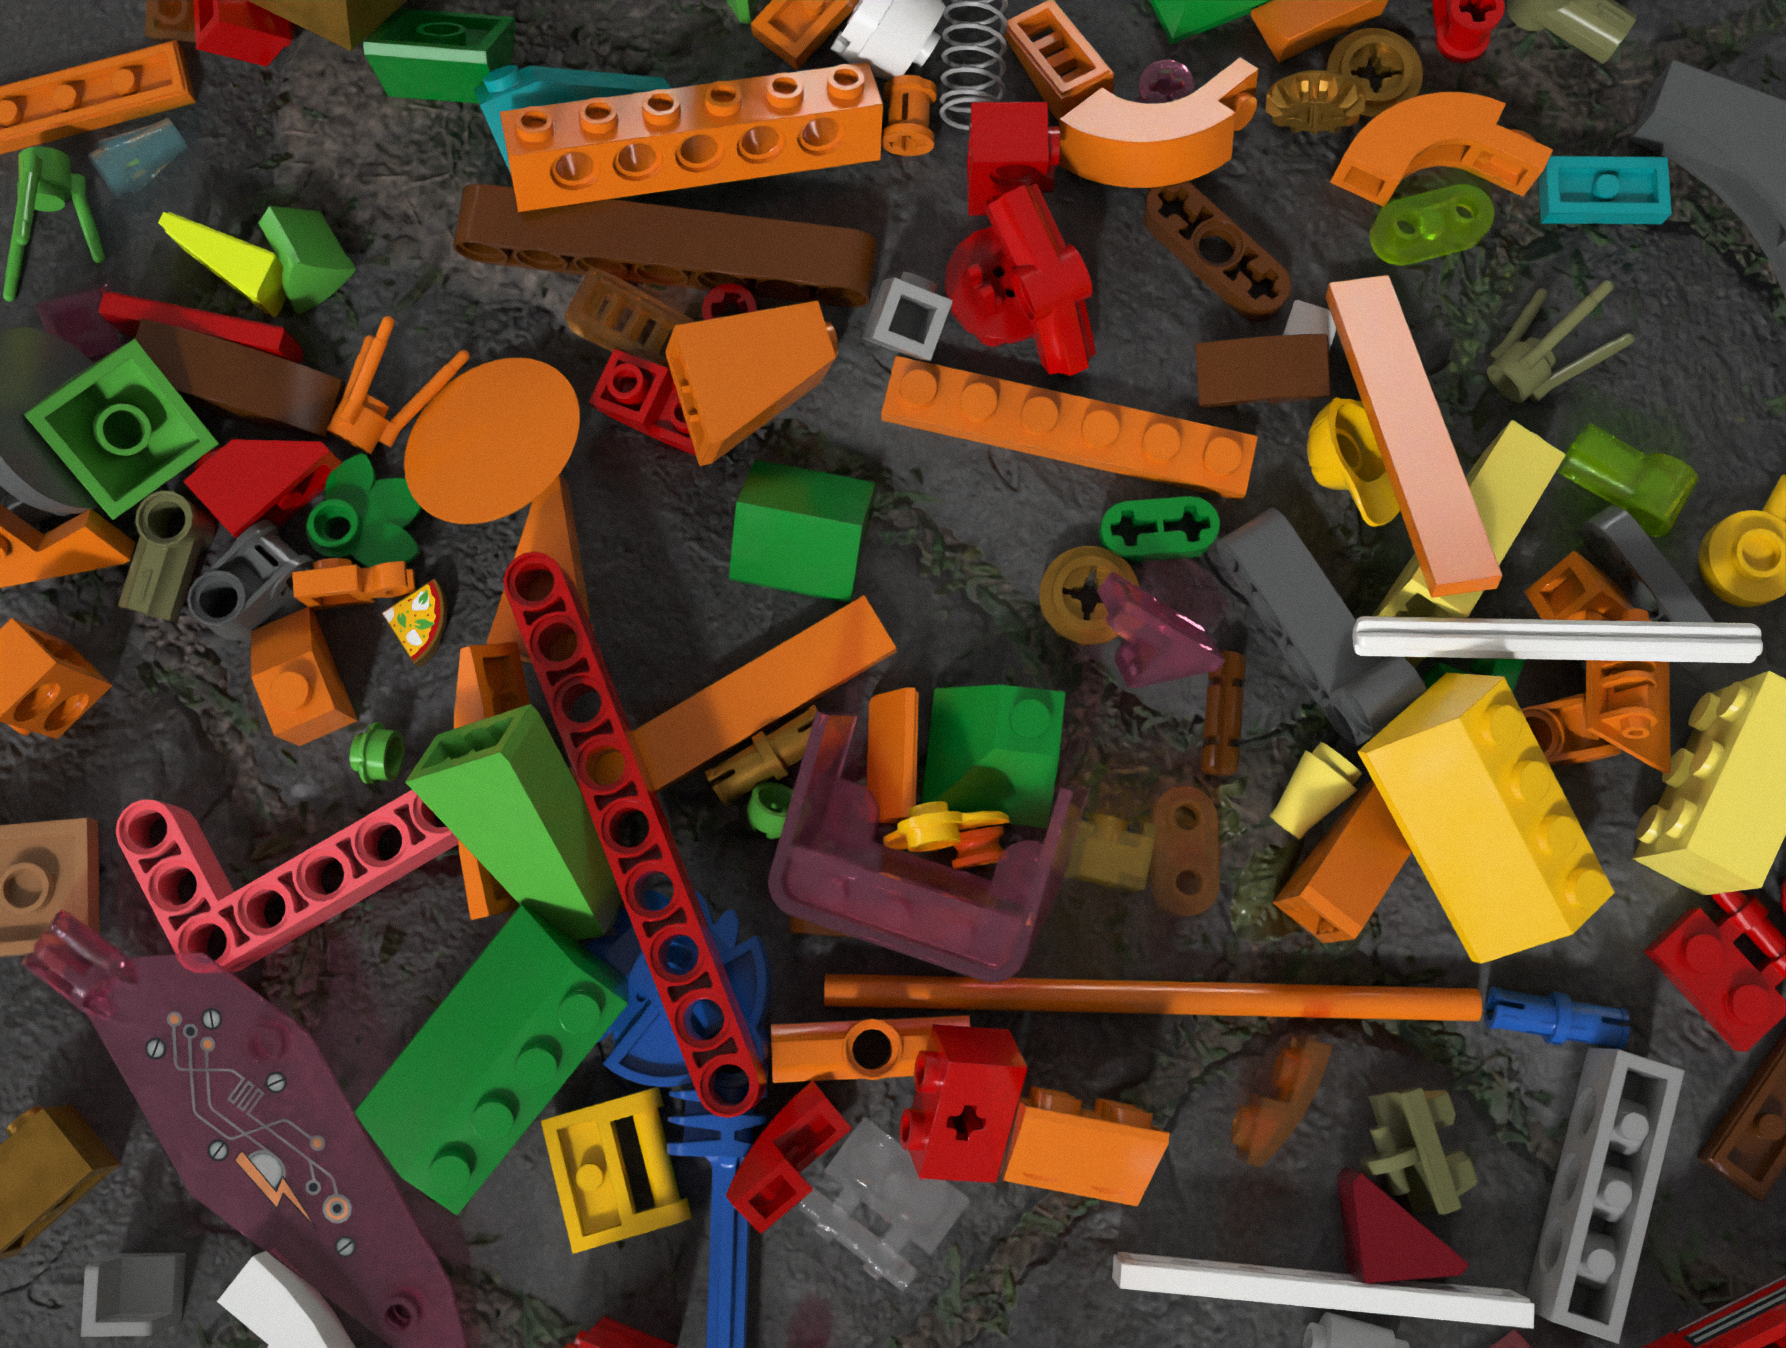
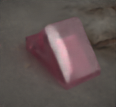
M1112 571L1097 589L1108 612L1105 618L1107 624L1117 634L1127 640L1115 655L1114 661L1128 687L1140 688L1216 671L1225 662L1206 629Z

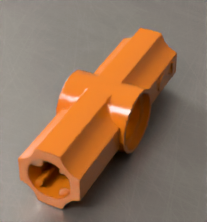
M969 1015L892 1019L868 1018L848 1021L771 1024L773 1083L913 1077L916 1057L920 1050H927L933 1024L970 1027ZM869 1029L882 1032L888 1039L890 1047L889 1055L885 1062L874 1068H866L859 1065L854 1059L852 1052L853 1042L856 1037Z

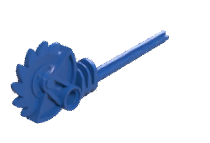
M653 890L645 891L644 895L645 904L652 911L663 909L671 901L664 894ZM694 890L764 1068L766 1087L761 1099L767 1098L768 1068L772 1062L771 1038L762 1026L771 1000L772 973L766 947L759 936H753L738 945L740 923L736 911L730 909L724 912L716 924H714L705 898L697 890ZM617 909L618 916L612 926L617 930L618 934L596 939L585 946L589 951L628 978L629 1004L598 1041L602 1042L613 1033L614 1050L603 1065L619 1076L643 1085L656 1087L686 1085L684 1090L669 1091V1096L685 1099V1114L668 1117V1122L684 1125V1140L667 1142V1154L706 1157L712 1166L706 1348H746L750 1223L731 1205L725 1195L738 1168L757 1140L753 1138V1127L767 1123V1115L754 1112L753 1107L740 1116L725 1118L715 1116L705 1109L698 1098L626 909ZM687 935L678 937L668 947L666 957L670 968L678 975H684L693 970L697 964L699 957L698 947L694 940ZM704 999L692 1010V1027L702 1038L712 1039L719 1034L724 1022L723 1011L714 1001ZM725 1065L717 1073L715 1084L720 1097L731 1103L742 1102L747 1096L750 1086L745 1071H734Z

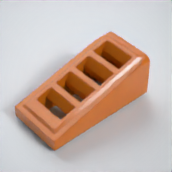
M1047 0L1007 20L1008 27L1004 37L1044 102H1048V108L1058 122L1059 119L1099 89L1104 88L1114 94V72L1054 0ZM1049 28L1053 29V33L1033 43L1030 38ZM1064 47V50L1045 59V56ZM1075 67L1077 68L1076 70H1074V71H1072V72H1070V73H1068V74H1066V75H1064V76H1062V77L1059 76V75H1061V74H1063V73H1065V72H1067V71H1069V70H1071V69H1073V68H1075Z

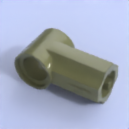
M1614 0L1506 1L1507 12L1511 20L1519 28L1527 31L1548 29L1602 64L1613 55L1637 20L1635 19L1637 16L1635 13Z
M158 491L146 497L136 511L135 523L140 537L118 606L178 623L198 556L210 547L215 537L216 526L213 516L206 508L173 491ZM184 511L185 525L182 531L176 536L169 538L167 528L170 519L175 514Z

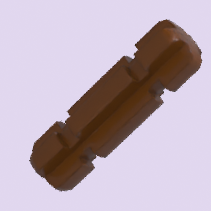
M1227 650L1215 651L1209 658L1208 679L1213 680V685L1207 688L1203 738L1208 739V745L1202 748L1201 768L1203 772L1210 775L1230 776L1238 770L1240 748L1234 747L1237 739H1240L1244 688L1239 687V682L1245 679L1246 658L1242 653Z

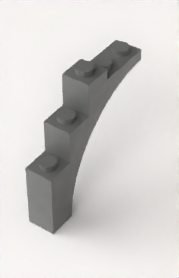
M1672 60L1648 89L1630 141L1664 157H1668V159L1677 163L1709 186L1745 223L1770 261L1786 300V101L1682 62Z

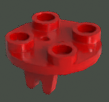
M992 226L973 232L956 247L946 266L944 294L946 298L953 300L950 307L951 314L963 328L975 335L982 344L997 347L1004 343L1013 344L1032 338L1034 334L1031 321L1024 314L1016 296L1008 297L1006 295L1007 291H1014L1010 272L1013 269ZM995 271H1002L1004 275L996 277L993 273Z

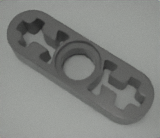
M1609 505L1581 525V537L1589 552L1605 573L1618 584L1633 607L1646 610L1649 613L1650 620L1658 622H1714L1637 521L1627 511L1616 505ZM1710 662L1676 663L1688 671L1697 672Z

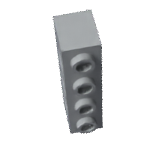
M1588 1047L1525 1296L1530 1299V1302L1534 1303L1535 1314L1551 1322L1619 1344L1683 1081L1684 1070L1619 1049Z

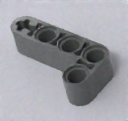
M1273 507L1267 509L1217 540V550L1226 569L1332 727L1347 744L1356 747L1377 735L1426 691L1419 674L1404 657L1388 656L1382 659L1381 656H1360L1355 653L1352 634L1356 619L1292 525L1277 509Z

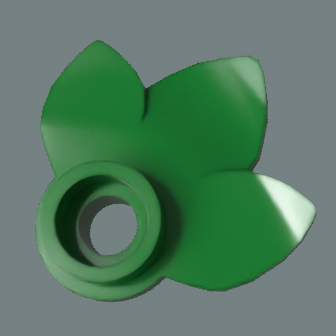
M364 453L358 454L343 461L342 464L329 474L326 479L325 501L316 505L309 515L306 525L307 538L311 546L319 554L329 559H348L354 557L367 568L386 562L404 561L407 564L420 554V549L416 541L405 530L415 522L422 511V507L413 498L406 479L387 478L376 480L375 470L369 458ZM340 522H349V532L341 539H332L331 534L334 526Z

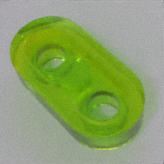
M1456 184L1397 199L1385 205L1377 215L1370 229V243L1374 252L1382 260L1399 266L1467 250L1477 245L1491 228L1494 221V207L1484 191L1469 184ZM1456 206L1468 209L1472 213V218L1461 217L1456 211ZM1397 222H1409L1414 227L1415 233H1404L1399 229Z

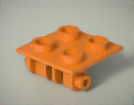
M1628 609L1621 613V620L1618 621L1652 620L1649 619V613L1646 610ZM1594 610L1587 611V620L1610 621ZM1585 660L1586 697L1583 700L1582 708L1586 721V730L1664 774L1671 773L1669 662Z

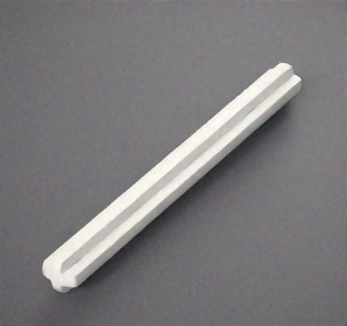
M1361 616L1357 618L1352 634L1354 651L1360 656L1751 663L1755 661L1757 656L1761 655L1763 650L1761 629L1752 623Z

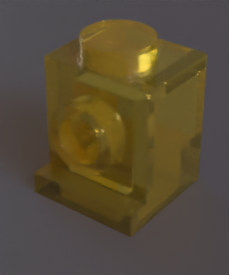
M1091 813L1089 822L1078 820L1076 823L1062 820L1054 851L1055 859L1064 860L1061 876L1132 893H1139L1145 890L1158 825L1145 822L1137 828L1135 834L1127 832L1128 821L1104 814Z

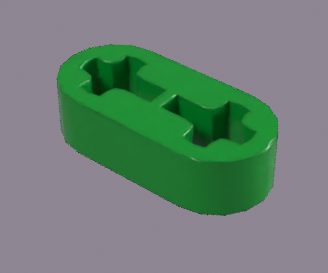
M1185 496L1124 501L1115 504L1107 510L1099 526L1098 540L1100 547L1121 556L1127 563L1189 559L1202 555L1210 548L1219 533L1220 520L1215 508L1200 497ZM1184 514H1191L1194 524H1204L1205 529L1199 532L1195 542L1187 541V535L1184 531L1164 532V527L1179 525ZM1122 518L1130 519V524L1135 529L1153 528V533L1138 535L1133 546H1125L1123 537L1119 535L1112 536L1111 531L1118 528Z

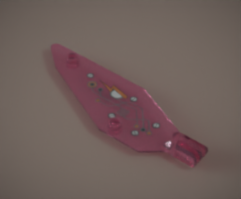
M60 910L49 923L50 930L41 934L34 944V952L28 953L20 965L88 1015L189 1193L393 1348H469L454 1290L449 1278L362 1124L354 1114V1110L310 1032L203 952L128 957L70 912ZM395 1304L407 1307L410 1311L411 1319L399 1316L395 1310Z

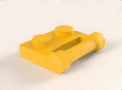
M659 1087L541 1120L573 1254L671 1226L692 1218L688 1198H680L670 1154H667V1142L658 1111L659 1107L664 1106ZM633 1116L655 1204L652 1208L638 1212L614 1120Z

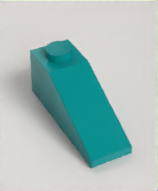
M517 65L504 66L488 73L483 78L484 84L473 88L509 172L510 167L500 111L582 101L597 97L604 98L649 92L656 89H671L667 81L661 77L528 66L519 70Z

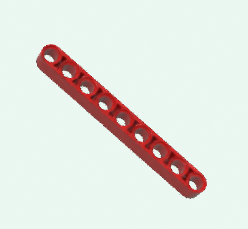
M540 552L521 554L512 560L505 571L503 579L505 593L698 1098L705 1109L715 1116L725 1118L740 1116L759 1103L766 1087L765 1071L576 586L568 573L547 554ZM552 575L554 585L550 594L539 601H528L527 591L531 582L538 576ZM562 634H576L578 643L572 656L565 661H551L550 648L553 641ZM585 693H599L601 706L596 717L589 722H575L572 710L576 700ZM607 753H622L625 761L623 774L614 783L601 785L596 778L597 763ZM632 813H644L649 822L648 836L638 846L625 847L619 836L620 824ZM663 873L668 875L673 883V898L663 909L652 911L643 900V888L648 879ZM687 935L697 945L699 957L693 970L687 974L678 975L668 965L667 950L672 941ZM704 999L714 1001L723 1011V1027L719 1034L712 1039L699 1036L691 1024L692 1010ZM726 1064L737 1065L748 1076L749 1091L742 1102H727L720 1097L716 1090L715 1081L717 1073Z

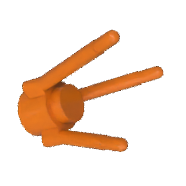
M385 316L381 321L376 336L367 335L364 338L343 398L326 430L339 439L369 454H372L378 441L391 448L403 427L469 360L470 353L467 350H460L388 421L384 417L389 407L367 394L395 324L391 316Z

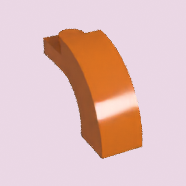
M1238 58L1194 93L1179 100L1166 103L1145 104L1132 102L1117 97L1101 88L1059 119L1060 166L1071 173L1091 181L1128 188L1163 187L1193 180L1208 174L1232 159L1234 131L1243 129L1254 116L1257 108V99L1255 97L1258 68L1244 59Z
M1430 93L1397 103L1373 118L1349 145L1330 183L1385 207L1398 184L1410 174L1429 167L1447 166L1467 171L1523 197L1543 172L1553 149L1538 143L1534 137L1524 131L1509 130L1497 125L1506 103L1472 93Z

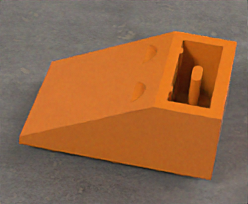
M1030 1086L1029 1097H1019L1001 1163L1000 1176L1002 1180L1138 1206L1169 1144L1170 1133L1152 1125L1153 1113L1144 1112V1109L1136 1108L1135 1105L1099 1098L1095 1099L1094 1110L1081 1108L1083 1100L1076 1099L1075 1096L1069 1095L1070 1093Z

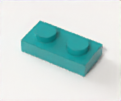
M1550 156L1543 172L1538 177L1541 224H1663L1672 214L1668 157Z

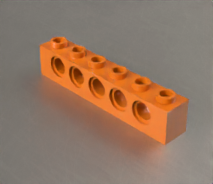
M869 62L841 64L827 68L790 73L782 72L753 78L717 81L701 85L656 89L649 92L604 98L597 97L582 101L500 111L518 212L878 161L881 157L883 102Z

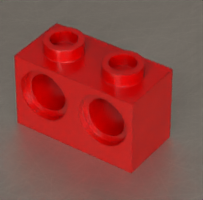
M971 102L967 151L968 216H987L986 209L989 204L1002 197L1005 193L1023 185L1029 186L1037 183L1042 195L1043 193L1054 192L1055 165H1059L1060 129L1059 126H1048V102Z

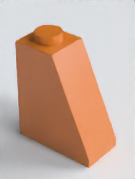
M818 301L674 326L665 354L699 466L715 462L823 381L837 357L838 340L832 323L824 321Z
M1373 780L1363 784L1272 902L1323 944L1353 940L1358 936L1412 852Z

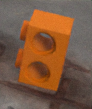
M11 618L0 628V722L8 724L20 734L27 736L31 732H35L54 739L60 738L113 686L71 643L14 618Z

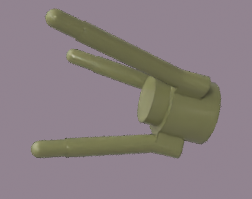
M1610 280L1603 281L1541 340L1529 337L1523 342L1520 341L1548 296L1546 289H1538L1503 342L1488 355V359L1492 364L1487 368V374L1496 389L1511 401L1522 403L1529 397L1531 401L1538 403L1551 389L1631 345L1635 337L1631 333H1626L1551 373V367L1556 362L1551 349L1613 290V282Z

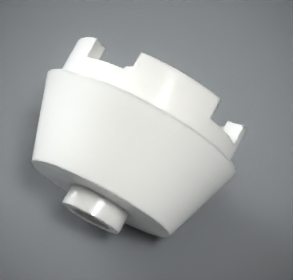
M859 0L853 9L846 28L843 32L840 31L830 49L848 61L849 64L869 62L873 76L890 81L895 76L904 75L912 62L922 67L941 37L933 30L946 6L942 0Z

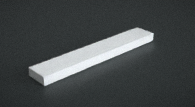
M1118 1252V1255L1114 1254L1112 1279L1120 1289L1534 1329V1303L1530 1302L1529 1298L1510 1289L1417 1280L1363 1283L1352 1275L1344 1273Z

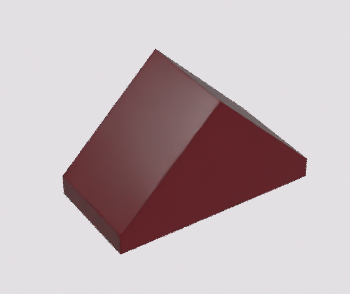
M1344 1167L1339 1173L1337 1183L1348 1274L1363 1283L1460 1276L1470 1265L1365 1175L1347 1167Z

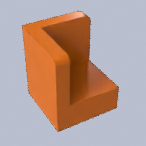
M1576 551L1570 553L1524 591L1540 618L1547 620H1587V611L1594 610L1610 621L1621 620V613L1623 611L1635 609L1613 579Z

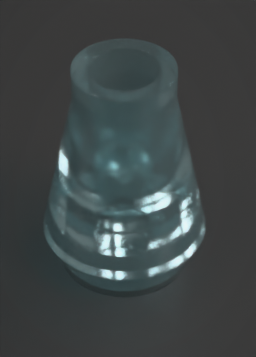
M166 117L155 124L97 141L100 148L89 153L88 157L110 190L119 198L129 191L133 195H137L177 156L188 151V147L179 131Z

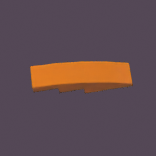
M517 642L470 645L460 649L454 729L530 704ZM458 839L470 919L474 920L516 910L520 904Z

